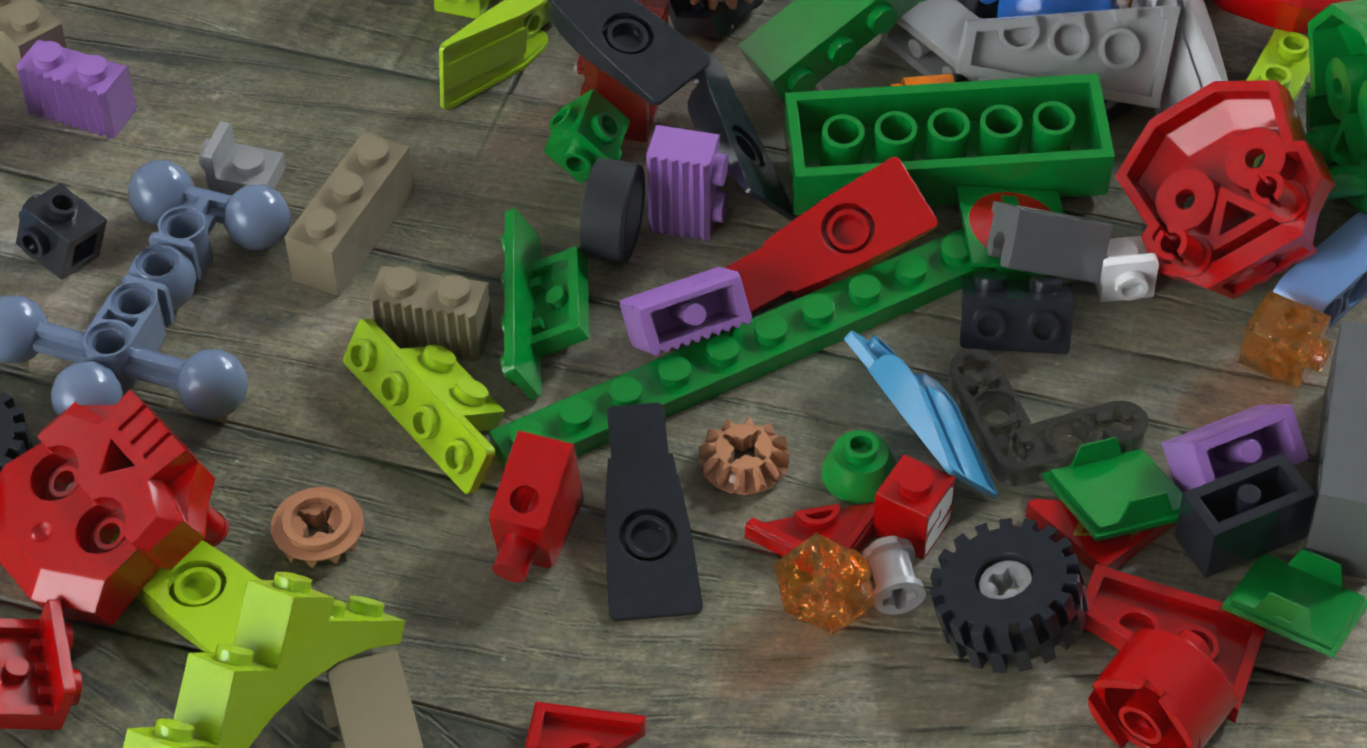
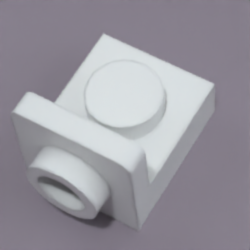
M1141 236L1110 239L1107 255L1103 260L1100 284L1095 283L1101 303L1154 297L1159 262L1155 253H1146Z

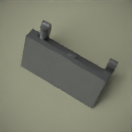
M997 201L993 202L991 212H994L987 251L988 255L999 258L1001 255L1000 266L1100 284L1103 260L1107 255L1113 225L1084 217Z

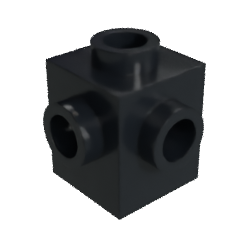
M61 183L41 195L35 194L31 196L21 207L15 244L22 248L30 258L37 260L61 280L100 256L107 219Z

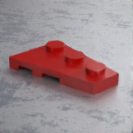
M1096 564L1086 588L1089 612H1084L1086 619L1084 628L1118 650L1139 629H1159L1175 635L1181 630H1188L1197 634L1209 646L1210 654L1208 657L1217 665L1227 681L1235 687L1239 694V701L1227 716V719L1235 724L1267 629L1221 609L1222 602Z

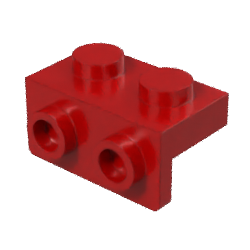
M47 599L39 619L0 618V729L61 730L71 706H77L80 701L82 677L78 669L72 668L70 657L73 647V627L70 622H64L60 600Z

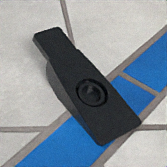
M547 0L550 3V16L555 28L574 50L652 105L662 104L710 66L711 58L705 52L636 0Z
M696 45L711 58V63L709 67L692 79L696 88L691 92L688 99V112L695 131L719 134L720 153L728 154L729 157L728 172L743 190L789 220H794L797 216L793 213V207L753 124L740 99L736 96L722 63L715 56Z
M660 403L612 406L607 410L611 458H608L605 513L609 617L612 621L616 622L699 614L702 612L703 602L691 527L674 457L668 451L664 407Z

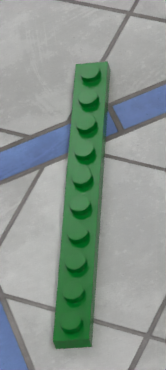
M961 228L752 318L749 325L741 323L739 329L731 327L729 332L721 331L719 336L714 334L709 339H702L699 342H695L488 431L489 442L494 447L495 454L504 468L518 430L574 444L576 457L610 443L607 410L612 406L660 403L664 407L665 418L837 344L843 341L851 330L857 334L956 292L962 289V277L974 278L975 273L993 271V268L972 267L964 229Z

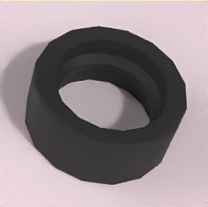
M599 158L593 165L587 181L580 217V249L587 258L627 263L632 256L640 231L645 199V172L641 164Z

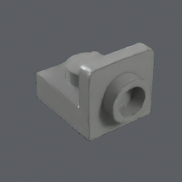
M223 121L219 122L212 137L204 140L199 155V164L202 169H205L208 189L231 196L246 185L265 184L275 189L286 168L284 153L235 143L232 124Z

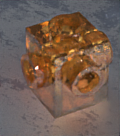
M1269 290L1245 327L1238 363L1264 373L1272 379L1280 380L1300 389L1311 370L1321 372L1329 358L1333 342L1327 340L1326 336L1331 316Z
M817 533L774 563L784 612L828 633L835 634L876 605L870 582L871 570L865 558L856 550L847 549Z

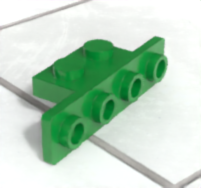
M516 208L505 211V233L501 235V244L505 253V272L501 274V285L504 291V313L501 314L500 319L504 332V354L501 355L500 363L507 381L512 385H517L530 400H534L542 396V357L590 339L588 258L578 246H574L541 259V240L539 235Z

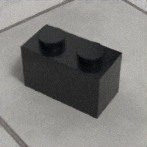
M1281 453L1184 492L1182 494L1175 538L1204 577L1208 578L1305 538L1316 493L1285 454Z

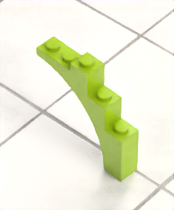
M276 572L274 580H248L233 645L218 644L216 652L188 653L174 719H157L155 727L127 728L123 748H249L271 718L306 684L336 663L371 648L400 644L406 621L384 613L385 604L378 600L361 596H350L348 604L334 599L332 596L311 589L312 579L299 574Z

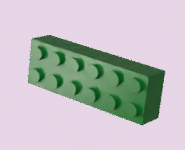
M1098 73L785 93L784 139L794 215L803 214L824 198L891 157H898L929 206L958 205L955 193L956 186L1058 191L1059 198L1108 194L1115 154Z

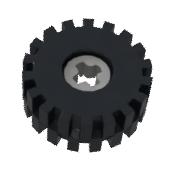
M1012 518L999 519V529L989 531L986 522L975 526L977 536L969 540L964 533L955 538L953 542L956 551L953 553L944 549L938 557L941 569L933 568L930 576L933 585L930 588L931 599L947 644H951L953 653L961 660L968 655L971 666L981 670L987 661H991L993 671L999 673H1007L1008 663H1017L1021 672L1033 669L1030 661L1033 658L1041 656L1045 664L1056 659L1054 647L1059 644L1068 650L1075 642L1072 629L1082 632L1086 624L1084 612H1089V600L1077 554H1074L1069 540L1066 537L1060 540L1057 529L1048 524L1040 533L1036 520L1024 518L1021 527H1014ZM1012 583H1015V587L1019 588L1018 590L1008 589L1004 595H998L999 589L1012 587Z

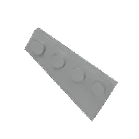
M1167 5L965 20L955 72L993 80L1098 73L1103 99L1159 109L1181 6Z

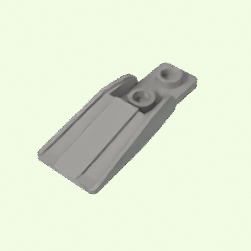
M1133 0L1132 8L1167 5L1181 6L1159 109L1154 108L1156 116L1213 81H1228L1217 38L1203 0Z

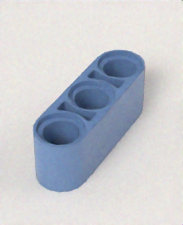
M1362 212L1355 214L1316 247L1319 251L1318 253L1291 268L1275 286L1269 299V308L1306 333L1317 338L1367 296V214Z

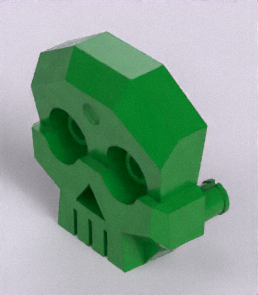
M1354 0L1331 3L1308 22L1311 88L1306 90L1307 133H1304L1306 142L1322 154L1336 187L1330 191L1326 201L1345 199L1360 212L1367 214V0Z

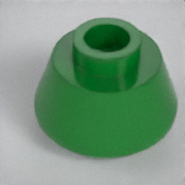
M866 430L850 431L840 436L824 457L821 465V478L828 491L837 498L853 504L871 503L875 501L876 492L896 466L897 461L885 440L879 435Z

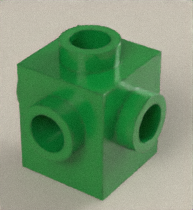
M593 88L555 113L549 123L551 133L543 152L579 183H582L589 178L592 167L597 159L620 160L622 156L620 147L630 120Z

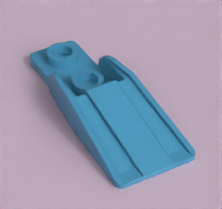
M851 330L844 340L867 367L875 381L941 466L950 475L994 499L998 495L997 489L954 399L937 380L927 374L914 375L907 364L879 337L873 335L867 340Z

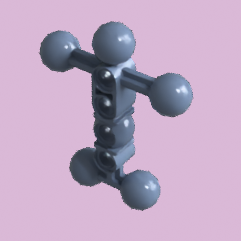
M170 160L149 161L137 169L131 176L127 196L129 204L137 217L154 226H158L159 231L158 233L153 232L149 237L150 247L141 251L131 261L128 275H125L121 280V285L117 286L110 293L85 332L49 323L39 304L22 295L0 297L1 362L22 363L32 359L38 353L75 362L66 367L54 380L51 390V404L57 416L74 402L80 405L117 404L123 397V391L132 388L139 380L177 390L187 409L203 418L225 417L233 413L245 401L249 381L247 371L236 356L222 349L201 350L193 354L188 360L157 351L166 336L165 326L172 325L175 320L173 311L182 307L193 296L195 283L199 282L202 277L201 274L213 262L209 234L215 224H224L233 242L250 251L268 250L277 245L287 234L291 219L290 208L279 191L265 184L246 185L231 196L194 186L185 168Z

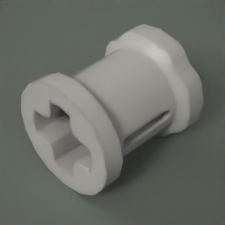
M898 536L882 537L871 542L869 547L862 552L863 565L868 572L873 574L876 585L872 594L874 606L877 611L883 614L897 615L907 613L920 606L926 597L924 584L914 575L911 562L915 558V551L909 539Z

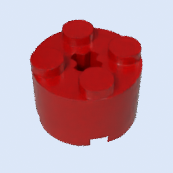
M1149 628L1139 629L1134 632L1096 678L1091 686L1094 687V690L1088 697V706L1093 718L1102 731L1120 748H1123L1128 741L1140 748H1204L1239 701V694L1235 687L1227 681L1217 665L1208 657L1210 654L1209 646L1200 636L1188 630H1181L1175 635L1163 630Z

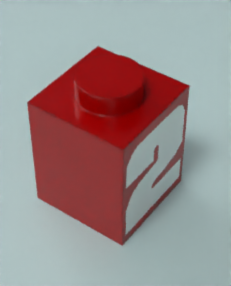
M904 454L876 492L873 537L880 539L887 536H898L909 539L913 544L915 556L924 560L951 522L955 477Z

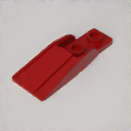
M891 157L798 216L763 242V247L725 268L738 271L741 276L750 312L753 315L789 294H792L795 298H800L874 266L933 231L938 225V220L898 157Z

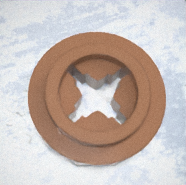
M750 416L744 424H734L726 418L721 429H708L705 442L699 446V465L704 477L716 488L732 494L752 495L769 490L783 479L789 467L790 455L786 437L778 436L774 431L772 423L763 426L755 425ZM754 446V458L744 455L734 461V449L743 452L749 447L752 448Z
M328 487L309 488L289 496L278 506L272 517L271 533L275 548L281 549L290 563L304 560L313 569L318 561L330 559L337 565L342 553L346 551L356 552L357 541L360 535L365 534L364 517L357 501L347 493ZM324 523H328L329 533L325 534L318 531L312 537L309 536L307 526L311 525L319 528Z

